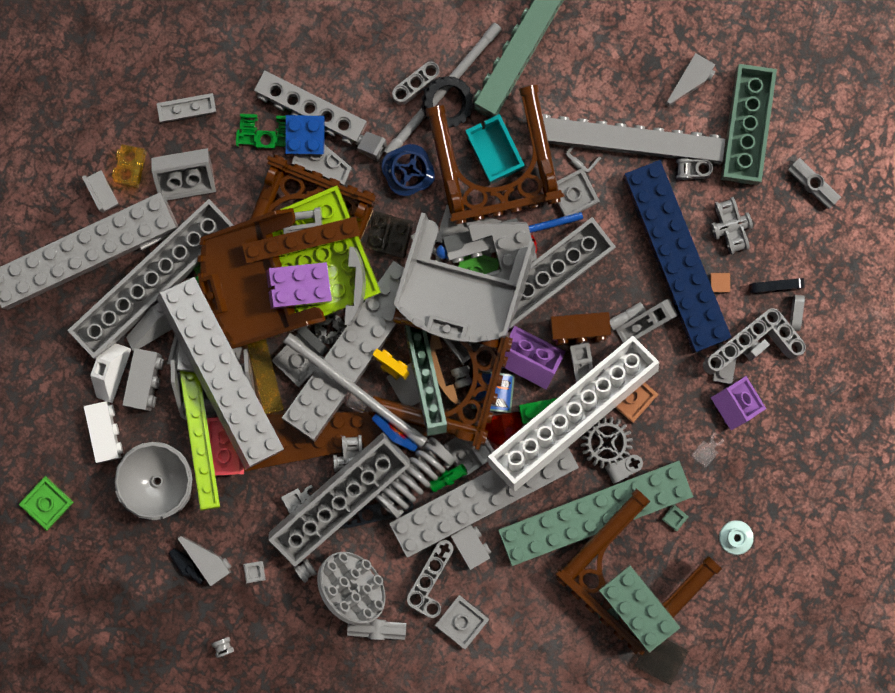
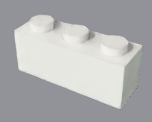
M107 401L84 406L96 463L120 459L123 447L121 442L118 443L117 435H119V428L117 423L114 424L113 416H115L114 406L110 405V402Z

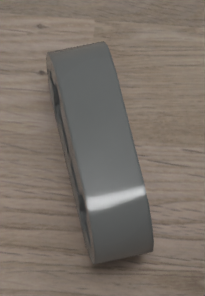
M305 327L297 330L322 356L329 350L308 328Z

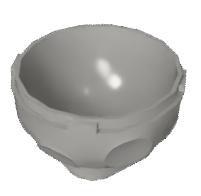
M161 442L142 443L127 452L119 463L114 482L115 492L122 505L139 518L151 520L164 519L182 510L191 497L193 477L189 463L176 448ZM159 477L161 479V483L159 485H156L155 479Z

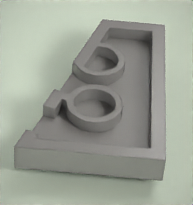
M326 145L325 154H295L292 165L298 164L305 167V170L309 172L313 170L323 174L322 177L326 179H336L343 186H345L352 170L351 166Z

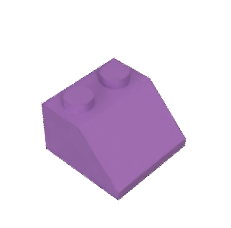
M747 376L711 397L715 407L719 410L730 430L744 424L766 409Z

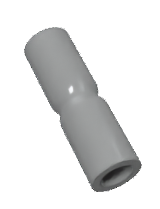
M639 302L625 312L611 318L610 328L614 331L629 320L646 312L643 304Z

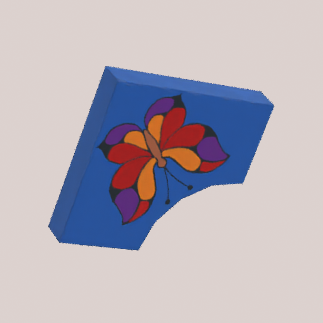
M376 413L372 417L375 424L392 442L411 451H415L419 447L379 414Z

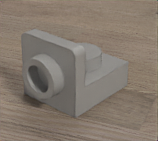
M765 339L761 343L756 341L743 354L751 362L770 344Z

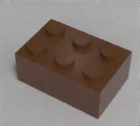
M609 312L551 316L549 319L551 343L556 342V346L567 345L568 341H575V344L586 343L589 339H594V342H605L611 336Z

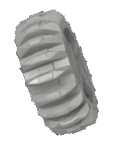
M603 417L602 423L598 421L596 426H592L591 430L585 432L588 436H581V439L586 440V443H582L581 447L587 446V450H584L582 453H590L587 460L589 461L594 458V466L600 461V468L604 467V463L611 467V462L617 464L618 459H624L622 455L627 457L630 455L625 450L632 449V446L627 445V442H632L633 439L626 438V435L631 434L630 431L624 433L623 430L627 427L626 424L622 425L621 428L619 427L621 420H617L613 424V417H610L609 422H606V417ZM611 427L616 431L607 436L598 428ZM593 433L599 439V445L594 451L591 446ZM619 435L622 438L620 452L614 445V441ZM614 436L610 441L611 447L608 448L606 446L599 449L604 443L602 440L604 437L608 439ZM606 449L613 453L615 457L605 459L599 457L598 454Z

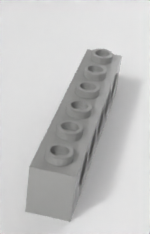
M265 70L254 90L258 99L266 103L269 100L275 103L274 107L277 109L291 111V115L323 116L324 114H331V121L325 122V132L331 136L336 134L341 136V140L349 145L357 143V140L367 126V121ZM279 88L281 94L276 97L272 96V90ZM297 97L298 102L295 105H290L288 103L289 98ZM308 105H313L315 111L309 114L305 112V108ZM342 122L349 124V128L345 131L339 129V125Z

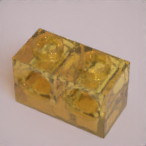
M121 145V149H118L116 153V160H118L117 168L114 167L112 171V178L116 184L139 189L147 153L145 149ZM128 153H135V158L132 161H126ZM125 171H130V178L123 180L122 174Z

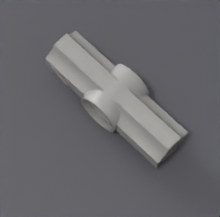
M801 158L788 169L804 185L806 191L812 193L828 209L841 198L824 181V178L816 174ZM811 179L817 180L818 188H813L810 185Z
M375 619L369 624L360 626L348 623L347 636L368 637V639L385 640V638L405 640L406 623L388 622L383 619Z

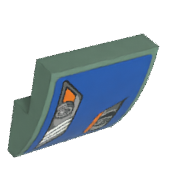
M479 371L482 372L483 380L489 383L492 372ZM500 373V375H503L501 386H496L495 393L498 394L496 404H491L490 411L511 413L515 375ZM481 391L476 397L473 396V399L477 400L482 408L487 391ZM472 404V409L478 410L477 407L474 404Z

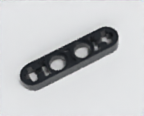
M407 497L402 498L406 500V503H410L411 506L408 508V511H404L401 514V516L412 512L414 508L413 502H411ZM377 503L364 506L359 510L361 523H357L358 519L351 521V525H348L346 522L343 526L352 528L394 517L391 514L388 516L382 515V505ZM369 509L373 512L371 520L363 519L362 513L364 510Z

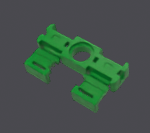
M240 114V129L236 132V145L238 148L240 145H254L256 149L275 150L276 147H286V122H280V120L286 121V116H276V122H279L278 129L276 128V131L257 130V127H255V121H258L257 114ZM269 135L271 137L270 144L263 145L261 143L262 136Z

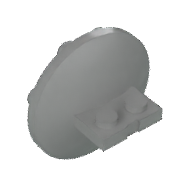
M337 552L323 561L318 570L317 584L321 598L327 608L336 617L352 625H366L377 619L385 606V589L382 577L378 575L370 561L350 552Z

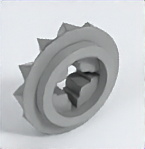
M330 314L325 316L326 321L315 324L317 338L326 344H334L345 330L343 320L336 314ZM333 321V328L338 331H331L327 337V330L322 325L329 326Z

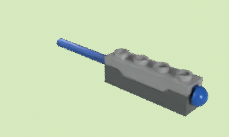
M582 212L529 225L528 227L530 233L583 220ZM515 218L503 222H518V220ZM469 231L442 238L443 246L440 245L436 249V254L440 259L447 258V261L452 260L453 263L464 261L463 257L471 255V259L482 256V252L489 250V253L495 252L491 235L472 241Z

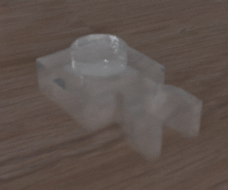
M715 432L711 435L709 443L703 440L691 455L706 468L719 453L715 450V447L724 442L723 438L718 443L714 442V437L717 434Z

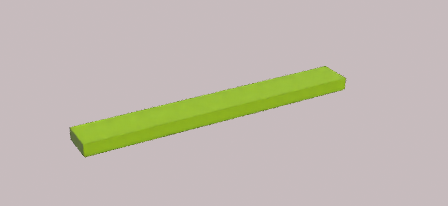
M179 371L200 511L220 508L202 385L195 372Z

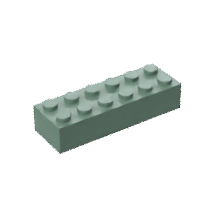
M739 64L736 67L721 180L759 185L762 182L777 69Z

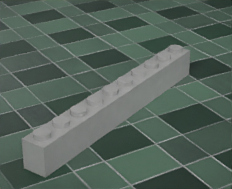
M542 114L549 144L574 146L576 144L575 147L672 159H705L714 164H721L723 162L725 139L721 138L720 135L710 134L707 137L702 136V133L691 132V134H683L681 130L665 132L663 128L648 130L645 129V126L634 125V128L626 127V124L615 123L614 126L607 125L605 121L589 123L587 119L580 118L577 121L569 120V117L559 116L556 119L551 118L550 115Z

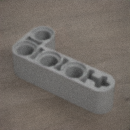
M441 540L436 545L407 597L409 606L430 618L437 617L441 612L440 603L428 595L452 555L453 545L448 540ZM447 543L449 544L448 548L450 551L443 554L442 557L446 558L443 561L441 558L434 556V554L437 552L439 555L441 552L439 546ZM432 560L440 562L441 567L439 570L433 571L430 569L429 564ZM422 577H428L431 580L429 587L424 588L420 585ZM419 594L421 602L413 604L410 601L411 595ZM431 603L438 606V611L435 614H430L427 611V606Z

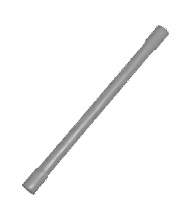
M493 22L478 43L449 76L459 79L487 45L502 31V28ZM444 86L437 90L433 98V107L438 104L452 86ZM422 108L383 150L385 154L402 147L407 138L426 118Z
M289 333L284 338L283 342L295 352L300 353L387 420L420 448L427 441L425 436L416 429L411 428L319 357L293 334Z

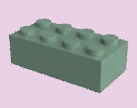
M628 565L599 589L649 653L680 629L679 624L631 565Z

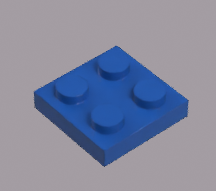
M286 115V154H325V116Z

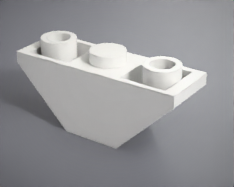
M115 343L96 358L90 376L97 398L113 403L131 348Z

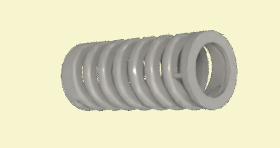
M430 437L427 440L428 443L422 446L423 451L417 450L415 452L416 458H409L411 466L399 475L395 481L391 482L387 488L375 496V499L396 519L404 511L401 508L398 510L390 498L405 510L409 508V505L397 490L411 502L416 501L415 496L404 483L419 495L423 494V490L412 476L427 488L431 486V483L418 468L423 470L433 480H437L438 476L426 461L441 473L445 472V468L438 462L432 452L446 462L444 465L447 468L455 462V459L447 449L433 437Z

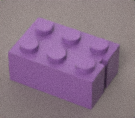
M327 262L269 268L266 271L268 288L275 287L274 290L269 291L271 309L325 304L332 301Z

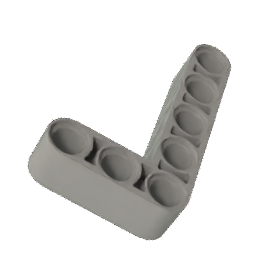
M771 308L705 359L703 369L708 374L717 373L766 333L783 354L790 359H795L805 352L806 345L777 309ZM767 315L773 317V323L768 321ZM753 326L759 329V334L754 332ZM779 330L785 332V338L779 334ZM739 337L745 340V345L740 344ZM792 345L797 347V353L792 350ZM725 349L730 350L731 357L725 354ZM711 360L717 363V368L711 366Z

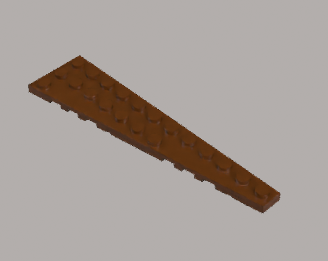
M341 412L334 414L314 442L282 419L284 414L267 415L284 449L280 453L246 470L244 468V472L343 452L342 436L349 438L361 435L362 448H365L383 431L375 424L372 419L373 415H369V412ZM459 412L446 417L463 422L460 419ZM406 423L423 436H427L426 428Z

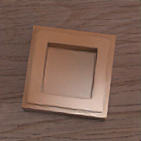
M730 273L710 274V285L714 293H730Z

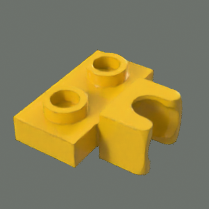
M376 349L372 354L377 361L382 363L380 368L390 374L395 380H398L400 377L406 380L410 375L407 370L408 366L400 360L397 361L392 358V355L383 349L381 352L379 349Z

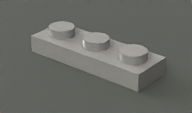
M213 93L157 103L160 123L217 113Z

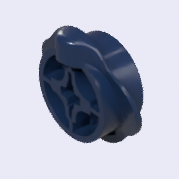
M407 144L390 151L381 161L382 172L390 189L398 195H412L426 189L435 180V171L428 154L418 145ZM411 154L404 164L397 163L401 156ZM416 158L421 163L422 172L416 168ZM401 167H409V169L415 173H407V171ZM394 168L399 170L401 182L396 179ZM412 176L419 177L415 184L405 186Z

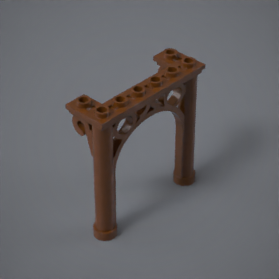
M538 85L519 89L532 144L530 165L520 178L500 187L479 186L470 182L461 174L455 161L444 105L425 109L431 124L451 217L449 222H454V225L466 223L468 218L473 217V221L485 219L484 215L491 214L492 217L503 215L504 210L510 209V212L513 213L522 211L521 207L529 205V209L541 206V202L547 201L548 205L561 202L560 198L565 197L564 193L558 189L538 97ZM536 161L539 169L540 179L537 176L530 174L536 164ZM458 178H459L460 181H462L465 185H467L468 187H470V188L464 193L463 197H462V194H461V190H460V185H459V180H458ZM526 178L537 182L538 187L535 192L525 193L522 190L521 185ZM518 185L517 190L519 194L525 198L508 201L509 194L514 191L513 187ZM543 188L544 194L538 195V193ZM475 189L483 194V201L480 204L471 205L467 201V195ZM486 192H490V196L497 197L501 203L483 207L488 200ZM464 205L471 210L465 211Z
M274 154V157H267V164L271 167L268 170L265 183L250 219L272 212L279 205L287 201L306 199L326 189L338 186L343 200L352 204V210L349 214L350 217L356 216L361 235L359 239L361 240L372 210L379 203L374 193L366 190L359 192L358 188L347 185L346 188L340 185V181L333 178L326 180L322 178L323 174L313 170L312 173L304 171L305 167L301 165H288L287 160L281 156ZM292 179L298 181L301 188L299 192L290 195L285 189V183ZM303 180L318 185L317 189L303 194L305 192ZM280 187L285 196L274 202ZM354 200H356V201L359 202V204H358L357 207H356V203L354 202Z
M396 308L393 318L394 323L420 329L407 320ZM511 332L498 339L476 342L483 344L476 351L473 350L468 342H460L467 349L471 357L473 381L466 397L456 407L444 411L445 417L459 412L460 419L463 421L446 418V434L454 435L462 440L473 441L472 446H475L477 450L480 449V445H485L488 434L485 426L486 423H491L493 412H490L491 404L495 405L498 394L495 393L496 386H501L503 375H500L501 367L505 368L508 357L505 356V352L510 353L513 338H510ZM492 347L498 348L497 354ZM482 350H488L492 354L491 362L486 366L481 365L476 357ZM493 367L490 382L487 383L483 380L482 372H479V369L486 371ZM487 391L483 408L477 400L471 399L472 396L476 397L479 392ZM373 396L376 401L402 421L425 428L420 408ZM467 404H474L478 409L476 417L473 419H468L464 416L463 407ZM370 408L369 415L374 416L376 412ZM479 420L478 426L472 425Z
M636 488L626 503L565 567L556 570L558 575L556 579L564 587L568 585L572 589V595L578 600L582 598L587 603L585 607L594 614L596 611L601 616L599 620L606 627L611 625L615 629L613 633L621 641L625 639L628 642V647L635 654L639 652L643 655L646 648L636 635L631 633L632 630L621 617L620 623L608 611L613 607L604 597V602L601 605L590 594L598 592L606 584L602 573V559L605 550L642 509L651 502ZM598 555L597 570L591 568L585 569L590 564V562ZM707 556L662 605L674 618L714 574H718L722 568L712 558ZM593 573L598 575L599 584L596 588H589L583 582L585 574ZM578 575H579V583L575 580V578H576Z

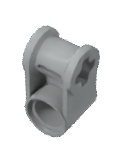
M676 159L678 164L677 180L706 179L712 173L713 166L708 160ZM705 165L708 167L709 172L702 174L699 172L698 167Z
M630 455L623 460H617V464L615 462L611 463V467L605 466L614 484L641 470L643 461L638 455ZM631 458L639 460L636 469L633 466H629Z

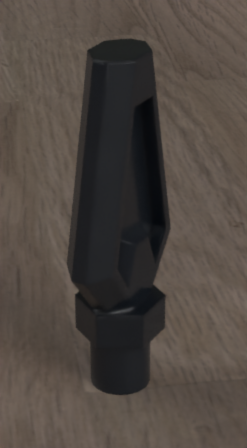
M175 548L168 553L182 576L190 577L192 581L195 580L199 585L204 582L205 579L200 575L201 572L197 569L192 559Z

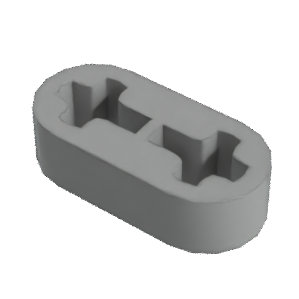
M794 294L789 324L795 331H800L805 302L804 295Z

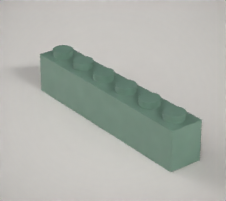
M404 325L427 436L446 433L447 422L427 332Z

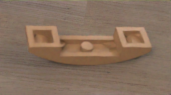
M431 335L430 350L438 385L451 402L455 405L459 404L454 385H445L435 351L442 349L438 336Z

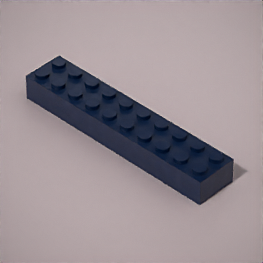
M661 160L625 173L623 179L675 309L679 314V319L693 353L731 339V334Z

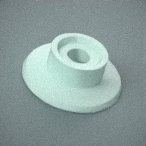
M734 520L726 523L719 533L721 547L732 555L744 554L753 544V532L742 521ZM736 534L740 536V540L737 542L734 540Z

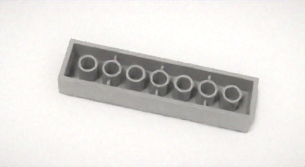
M382 432L269 532L268 540L294 567L297 566L411 466L410 459Z

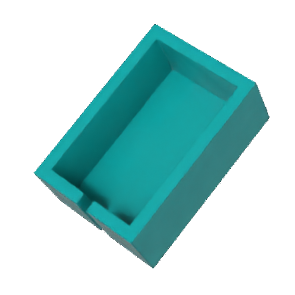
M500 114L484 121L485 129L483 130L481 123L465 130L468 142L489 185L519 172L525 167Z

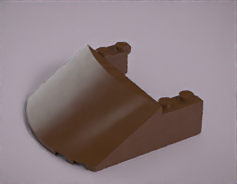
M293 208L275 210L200 238L199 245H202L201 255H198L201 273H198L200 289L232 349L326 321L323 311L318 307L309 308L295 313L294 307L271 309L269 291L274 290L275 287L268 288L266 271L269 268L282 267L279 256L246 263L242 244L273 237V232L292 226L295 223Z

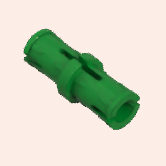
M459 464L450 471L446 470L437 480L429 481L431 483L430 488L433 492H437L447 485L451 486L455 480L468 474L466 467L463 464Z

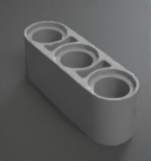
M427 62L398 84L392 92L394 102L398 105H405L428 87L431 81L439 77V66L435 62ZM433 68L436 70V74L429 76L426 74V70ZM419 80L421 85L415 88L411 86V82ZM397 92H405L406 97L398 99L396 97Z

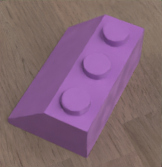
M514 326L510 334V338H513L510 353L505 352V356L508 357L505 369L547 389L565 351Z

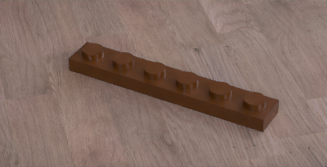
M355 216L245 243L242 246L246 263L248 264L361 235Z

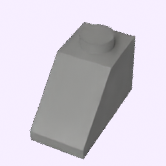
M367 131L364 136L360 135L356 143L358 145L357 150L377 162L383 154V150L387 147L385 138Z

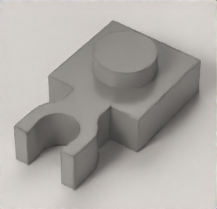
M312 485L306 487L302 493L297 488L280 497L289 514L301 505L305 499L310 497L307 491L312 488Z

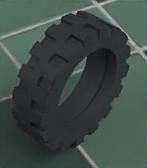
M438 77L431 81L423 91L424 95L421 98V101H423L422 110H424L427 117L425 109L433 107V98L437 90L444 86H452L460 92L462 106L458 114L446 119L448 128L459 126L472 113L471 108L474 106L472 99L474 98L470 92L471 89L463 80L456 77Z

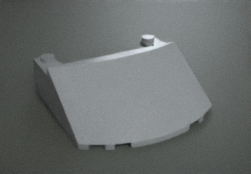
M421 213L395 297L394 306L415 326L444 339L459 342H483L506 336L526 288L525 284L536 251L534 242L530 241L528 246L521 247L518 250L509 280L431 260L439 229L434 221L428 219L426 213Z

